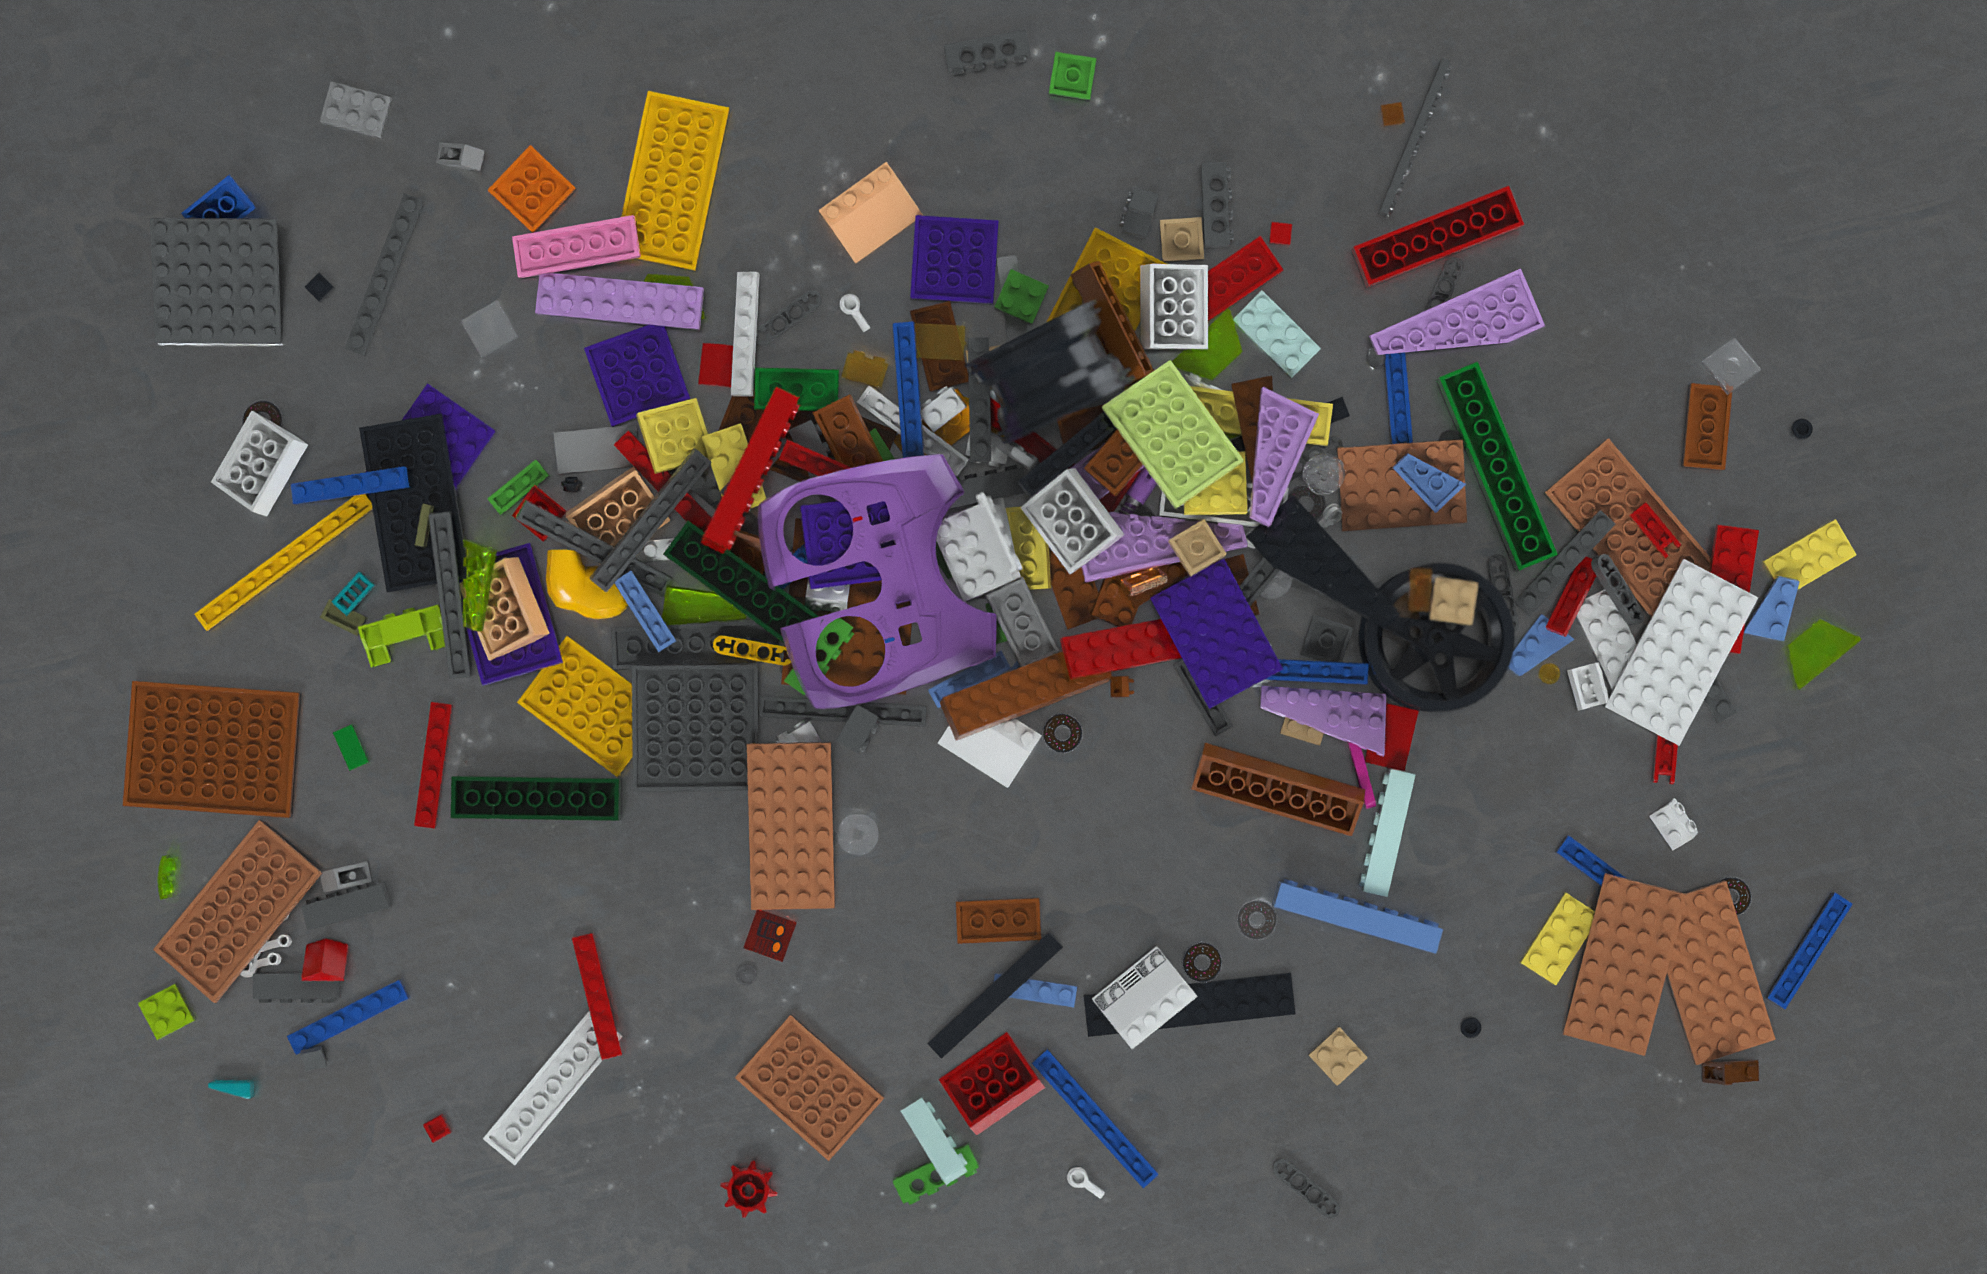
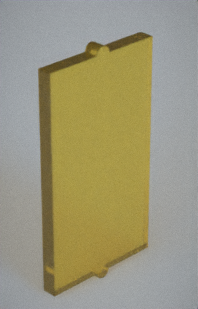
M915 323L917 358L963 361L964 346L966 345V341H964L965 326Z

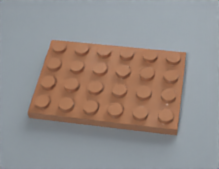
M1463 439L1337 448L1340 507L1343 512L1341 518L1342 531L1467 523L1465 486L1435 513L1392 468L1408 453L1465 483Z
M792 1015L784 1021L735 1077L828 1161L884 1099L879 1092Z

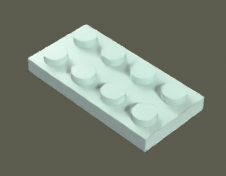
M1262 290L1232 320L1290 378L1321 349Z

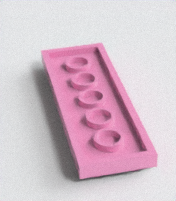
M634 215L512 236L518 278L641 257Z

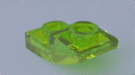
M171 855L162 856L159 864L158 892L160 900L172 897V892H174L171 880L168 881V876L175 875L174 870H177L175 859L171 858Z

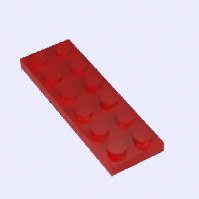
M1261 236L1208 271V321L1284 271Z
M1716 524L1709 572L1750 593L1759 530ZM1745 624L1730 653L1741 654Z
M1162 619L1072 635L1060 639L1070 680L1182 658Z

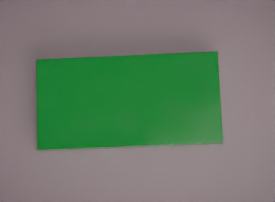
M755 367L754 409L765 410L775 388L778 387L799 397L797 404L800 405L798 411H817L838 400L839 369Z

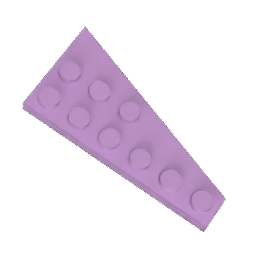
M1264 387L1261 388L1250 518L1269 527L1319 414Z
M1261 686V709L1281 717L1290 718L1299 724H1305L1342 741H1348L1362 749L1376 752L1380 756L1385 755L1386 694Z

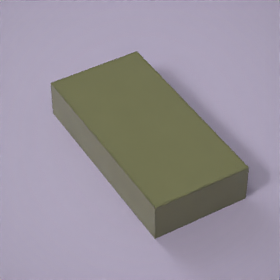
M422 504L415 542L416 546L427 548L430 531L429 514L433 513L434 506Z
M329 599L320 618L359 636L358 627L364 625L368 617L355 611L346 616Z

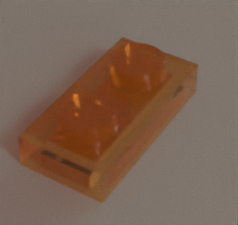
M1153 567L1121 579L1120 582L1121 587L1130 596L1167 583L1168 579L1167 575L1159 567Z
M1410 568L1408 611L1430 612L1432 569Z

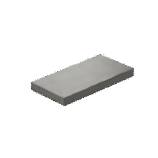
M637 425L554 433L557 474L633 467L614 444L628 430L638 439Z
M1023 577L985 595L993 612L997 614L996 618L1020 667L1060 652Z

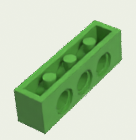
M841 618L830 622L822 630L816 643V651L822 649L827 654L824 661H817L824 676L830 669L827 666L830 660H836L842 652L840 647L843 642L848 643L855 634L852 632L853 627ZM832 632L837 633L839 636V641L834 645L829 644L827 641V636ZM792 669L784 681L805 696L795 671Z
M969 1143L954 1149L957 1155L961 1153L968 1163L964 1165L967 1172L963 1175L969 1177L977 1173L976 1169L979 1168V1164ZM931 1161L893 1179L903 1204L908 1202L911 1205L920 1200L919 1196L925 1193L928 1196L939 1191L938 1187L945 1184L942 1178L940 1180L932 1179L931 1173L936 1168ZM957 1178L946 1186L948 1187L958 1182ZM915 1179H921L924 1186L921 1189H915L912 1186V1182Z

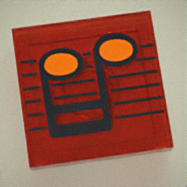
M757 909L743 948L783 962L797 922Z

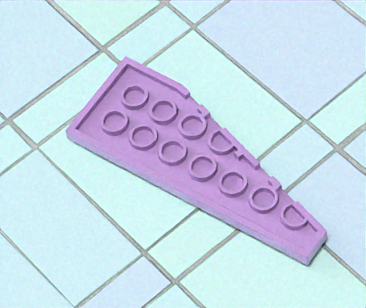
M1520 268L1369 335L1376 354L1382 355L1508 343L1544 327L1545 324Z
M1109 512L1125 535L1081 567L1085 583L1181 562L1168 541L1200 521ZM1207 523L1225 552L1248 546L1243 525Z

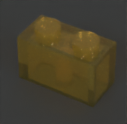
M854 350L853 353L848 352L841 377L882 389L889 364L885 363L886 359L874 356L873 359L865 357V353Z

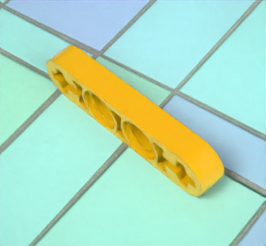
M718 636L713 642L714 650L722 655L787 666L791 663L790 659L781 662L782 659L780 657H775V661H771L773 648H777L776 653L781 654L783 650L787 651L784 646L729 636ZM725 639V643L732 645V640H735L734 653H730L731 648H724L723 651H720L717 642ZM740 643H746L749 646L747 654L741 655L738 653L737 647ZM762 646L767 647L770 651L769 656L765 659L758 656V649Z

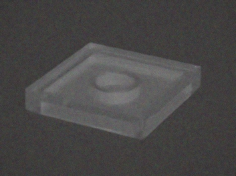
M497 300L461 321L482 358L518 338Z
M1735 338L1701 363L1727 395L1761 370Z

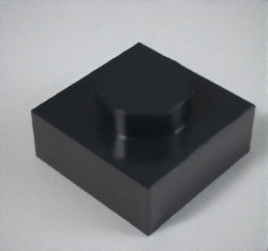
M318 273L305 286L319 302L335 288L321 273Z

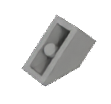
M440 142L436 163L466 170L480 171L485 150L466 144Z
M367 862L323 871L320 876L324 893L372 882Z

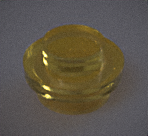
M1548 663L1540 668L1539 677L1542 682L1553 684L1560 678V670L1555 664Z

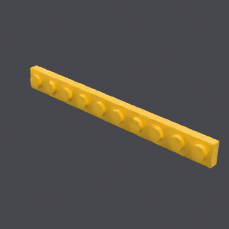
M366 494L353 496L194 615L205 630L209 631L373 510L371 500Z

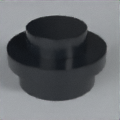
M566 477L565 481L561 482V486H563V491L576 492L580 491L582 481H579L577 477Z

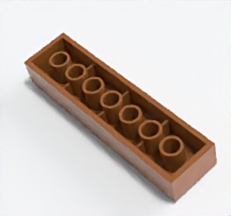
M1062 651L942 698L940 705L954 738L958 741L1107 683L1112 678V674L1107 672L1070 680Z
M1204 743L1191 787L1192 790L1349 836L1353 835L1364 804L1366 790L1208 743Z

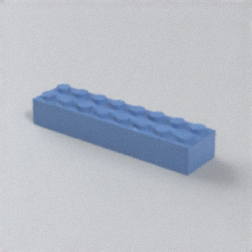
M1284 879L1283 882L1278 881L1271 904L1276 908L1437 953L1443 929L1438 927L1439 923L1424 919V923L1418 921V917L1404 913V917L1398 916L1399 912L1384 907V911L1378 910L1377 905L1368 902L1360 905L1357 904L1358 900L1344 896L1342 900L1337 898L1338 894L1326 890H1324L1323 894L1318 893V888L1305 884L1303 888L1297 887V882Z

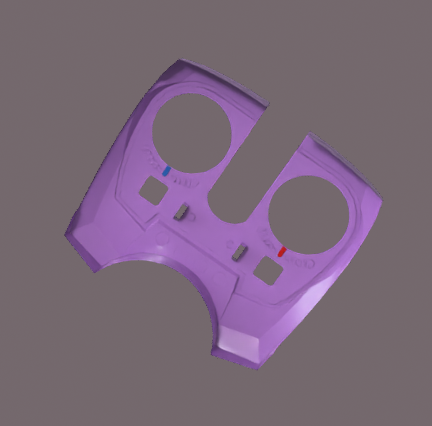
M943 454L882 461L814 477L789 486L759 504V538L769 588L775 590L774 586L861 561L874 565L882 579L881 592L873 602L780 628L795 674L805 695L814 708H838L874 701L927 684L996 657L997 614L978 610L959 599L949 589L938 568L936 538L939 526L950 506L965 493ZM816 494L827 495L841 502L848 510L853 522V537L848 550L835 562L823 566L808 565L799 561L787 548L783 536L784 520L790 508L800 499ZM885 501L890 520L881 524L871 525L866 507ZM894 541L893 545L880 547L881 543ZM910 601V605L900 608L896 607V604ZM844 616H858L870 621L878 628L885 643V658L879 672L870 681L854 687L840 686L826 678L817 664L815 653L816 643L822 630L833 620ZM917 622L922 641L903 646L898 628Z

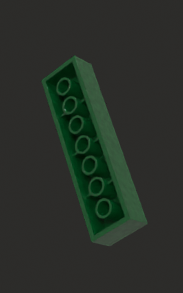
M690 521L685 523L663 553L665 557L782 643H784L780 628L819 617L780 587L774 586L775 590L769 588L765 576L728 549L723 554L702 544L701 541L705 532Z
M451 776V818L621 820V778Z

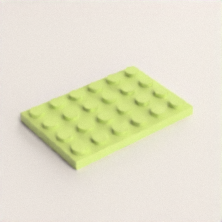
M1171 360L1102 406L1106 415L1175 509L1244 462L1243 458Z

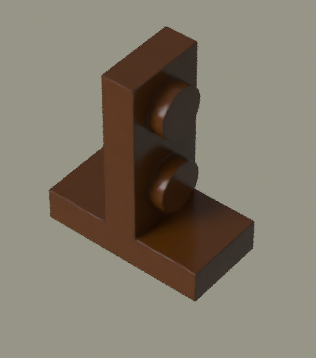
M1758 1060L1708 1061L1702 1063V1082L1732 1085V1083L1759 1081Z

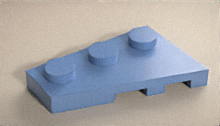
M1408 453L1392 467L1435 513L1466 485Z
M1777 576L1764 596V600L1745 626L1744 633L1784 641L1800 581Z
M1540 614L1514 648L1512 660L1508 668L1518 676H1522L1569 644L1574 638L1569 634L1564 637L1548 631L1546 625L1549 619Z

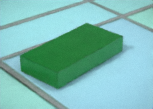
M353 724L333 732L349 771L369 763Z

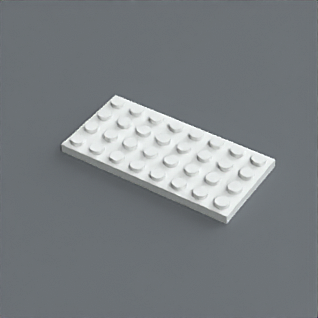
M1682 559L1604 707L1680 746L1758 597Z

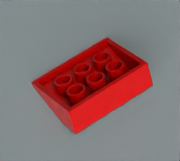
M1008 1032L939 1079L958 1111L976 1135L1045 1088Z

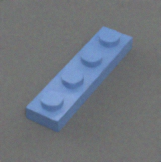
M632 570L619 577L615 582L616 587L657 651L660 652L676 642V639Z
M1002 651L996 653V657L971 666L928 691L937 708L941 707L940 702L943 697L997 677L1010 670L1011 667Z
M995 973L994 981L997 980L1002 974ZM1028 979L1010 997L1074 1007L1077 986Z

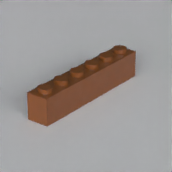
M1100 261L1089 263L1070 274L1074 287L1082 297V303L1085 304L1097 299L1098 303L1094 304L1095 309L1099 307L1102 309L1097 312L1102 321L1098 328L1101 341L1106 345L1109 353L1119 358L1124 368H1131V371L1127 373L1128 376L1134 375L1136 378L1126 384V387L1137 383L1152 373L1154 369Z

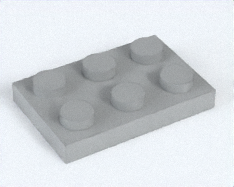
M331 81L320 122L381 139L392 98Z
M996 436L990 442L1028 471L1033 470L1041 463L1038 461V458L1025 452L1024 448L1015 442L1003 445L1001 439Z

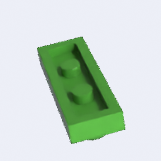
M534 460L487 499L497 512L502 515L525 497L534 485L538 486L546 480L549 474L537 460Z

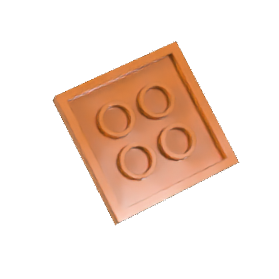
M531 145L488 189L532 233L536 232L576 190Z

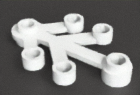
M282 934L278 939L267 940L249 962V969L247 971L244 969L240 975L249 978L254 973H257L258 968L279 965L281 956L278 953H270L267 958L257 959L261 952L279 947H289L292 943L291 937ZM286 937L287 943L283 945L282 939ZM275 955L277 960L273 963L272 957Z

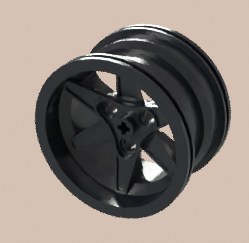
M1097 299L1091 300L964 364L965 369L970 367L972 370L968 373L969 376L974 374L979 384L991 386L1001 406L997 409V419L1002 430L997 434L998 436L1004 434L1005 438L1001 440L1003 445L1036 431L1136 379L1134 375L1128 376L1127 373L1131 371L1130 367L1124 368L1118 357L1112 353H1106L1097 335V330L1102 322L1097 313L1102 310L1101 307L1097 309L1094 307V304L1098 303Z
M1431 563L1401 572L1382 584L1378 589L1393 605L1402 595L1415 587H1418L1419 620L1397 617L1384 628L1412 643L1393 670L1386 659L1383 649V627L1361 616L1358 629L1359 655L1362 663H1369L1368 677L1382 694H1386V697L1393 702L1409 709L1425 712H1442L1468 707L1492 692L1504 677L1512 660L1515 630L1508 605L1501 593L1491 582L1479 573L1460 565ZM1435 577L1478 583L1474 616L1479 610L1483 613L1488 628V645L1462 634L1461 631L1466 627L1465 624L1456 623V627L1453 630H1449L1446 627V622L1429 619ZM1413 626H1417L1421 631L1418 638L1410 635V629ZM1436 635V637L1439 638V641L1434 642V639L1431 638V636ZM1437 653H1442L1445 656V662L1441 665L1435 662V655ZM1454 656L1484 660L1477 673L1469 681L1457 688ZM1429 662L1442 692L1422 691L1408 685L1403 679Z

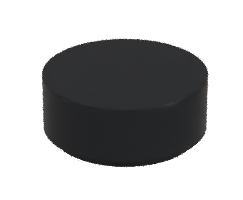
M1798 419L1791 425V434L1798 440H1804L1812 434L1813 427L1807 419Z
M1472 1016L1464 1018L1460 1024V1030L1467 1038L1477 1037L1482 1029L1479 1020Z

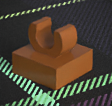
M1112 676L1110 679L1111 697H1129V695L1134 694L1133 690H1129V683H1133L1134 679H1129V676Z

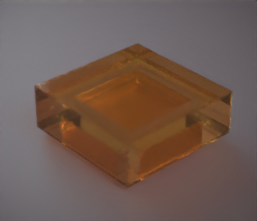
M1402 102L1380 106L1384 127L1405 123Z

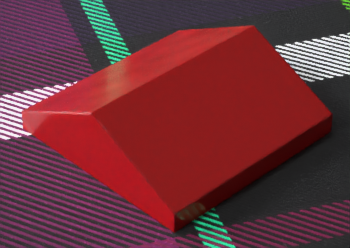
M702 344L699 385L731 388L732 345Z
M534 485L512 516L516 519L525 500L563 519L567 511ZM520 522L543 542L548 538V536Z
M327 938L306 944L302 981H344L348 944Z

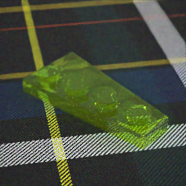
M464 540L463 547H467V558L463 557V566H467V579H463V587L466 590V598L463 599V626L474 631H483L497 550L472 540Z
M666 585L662 619L666 625L741 620L747 617L714 592Z

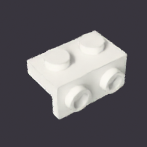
M947 386L937 393L939 397L934 401L929 399L921 405V416L932 432L938 430L967 407L955 392L954 387L949 389Z
M808 578L805 607L814 611L825 610L833 613L847 609L850 584L810 589Z
M1598 662L1567 670L1578 711L1608 702V690L1605 687L1603 672Z
M1675 798L1649 816L1672 850L1692 840L1698 833L1695 823L1687 817L1683 805L1677 802Z

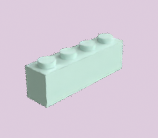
M920 1098L901 1110L946 1185L967 1172L964 1165L968 1163L961 1153L957 1155L954 1150L957 1145L951 1136L946 1137L943 1132L946 1127L941 1119L936 1120L933 1116V1113L936 1111L930 1101L926 1103L923 1098Z

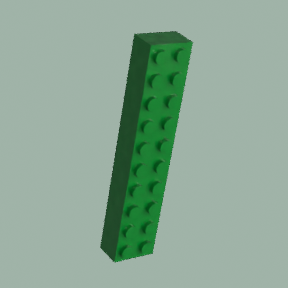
M1475 362L1436 379L1460 438L1463 439V445L1516 572L1558 555L1479 363Z

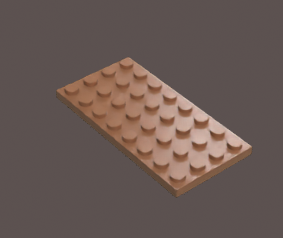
M1609 438L1544 492L1578 533L1599 510L1615 523V526L1593 548V551L1597 555H1609L1636 600L1650 617L1653 616L1682 559L1708 572L1710 570L1711 557ZM1644 502H1647L1681 544L1679 548L1673 542L1664 549L1668 554L1666 559L1663 558L1629 517Z
M831 742L747 743L751 910L835 908Z
M259 820L153 950L213 1003H217L317 881L322 872L263 821Z
M1607 873L1604 874L1563 1035L1645 1056L1687 894Z
M1724 880L1685 893L1687 894V899L1670 959L1667 977L1694 1064L1699 1065L1776 1040L1727 882Z

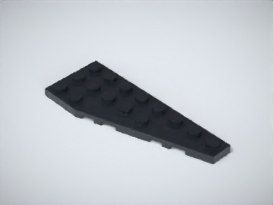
M1294 495L1277 509L1269 527L1259 524L1246 536L1273 568L1304 583L1324 596L1339 602L1383 628H1386L1401 615Z

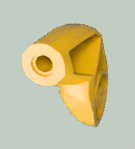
M547 551V593L556 607L575 611L585 618L609 619L621 615L627 609L628 604L615 583L606 593L589 579L599 566H584L577 551Z

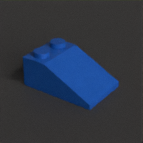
M229 174L181 214L184 218H245L257 207Z

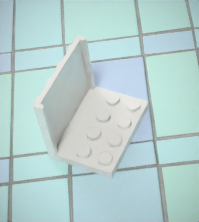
M984 492L976 496L979 502L978 505L942 520L936 538L964 602L1021 578L1019 572L1022 570L1021 564L1016 554L1011 555L1009 547L1012 544L1007 534L1003 536L1000 530L1003 524L999 515L994 517V513L997 511L990 496L985 497Z

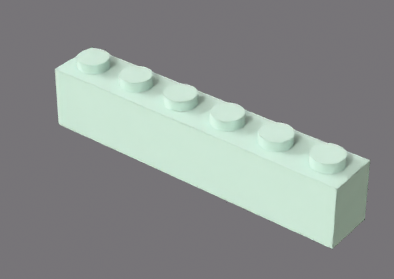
M1389 768L1388 772H1384L1382 784H1385L1384 792H1380L1378 804L1381 806L1379 813L1375 812L1373 825H1376L1375 832L1370 834L1368 845H1371L1370 854L1366 853L1364 865L1367 867L1365 874H1361L1359 881L1363 892L1388 897L1414 784V773Z

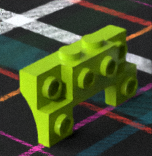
M439 604L416 611L415 607L405 609L403 614L395 616V613L382 616L383 620L358 627L370 667L392 662L388 649L389 645L427 635L431 651L445 647Z

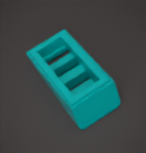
M359 571L331 602L348 616L375 588L376 584L363 572ZM359 580L367 585L366 589L358 583ZM355 586L362 593L358 595L352 587ZM347 592L356 598L354 602L346 595ZM341 598L350 604L348 608L339 601Z
M213 1080L208 1083V1088L247 1099L254 1097L253 1080Z

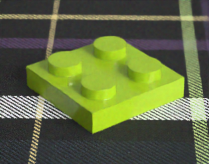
M177 983L138 1003L157 1040L195 1021Z

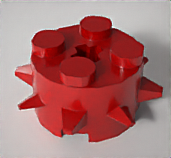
M751 1161L749 1167L742 1169L732 1165L733 1176L730 1181L720 1183V1186L727 1190L729 1198L725 1203V1207L735 1206L741 1210L742 1218H746L749 1211H755L756 1209L765 1214L767 1212L765 1207L767 1198L777 1196V1192L770 1189L769 1179L773 1175L772 1171L763 1173L761 1170L756 1169L755 1161ZM751 1185L754 1191L747 1194V1190L743 1189V1186Z

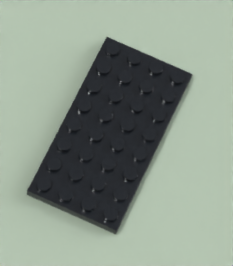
M443 414L360 427L359 431L366 472L407 467L409 488L370 493L386 592L390 593L437 584L431 529L429 531L427 548L415 545L422 504L434 506L433 513L451 511L459 581L469 579L470 574Z

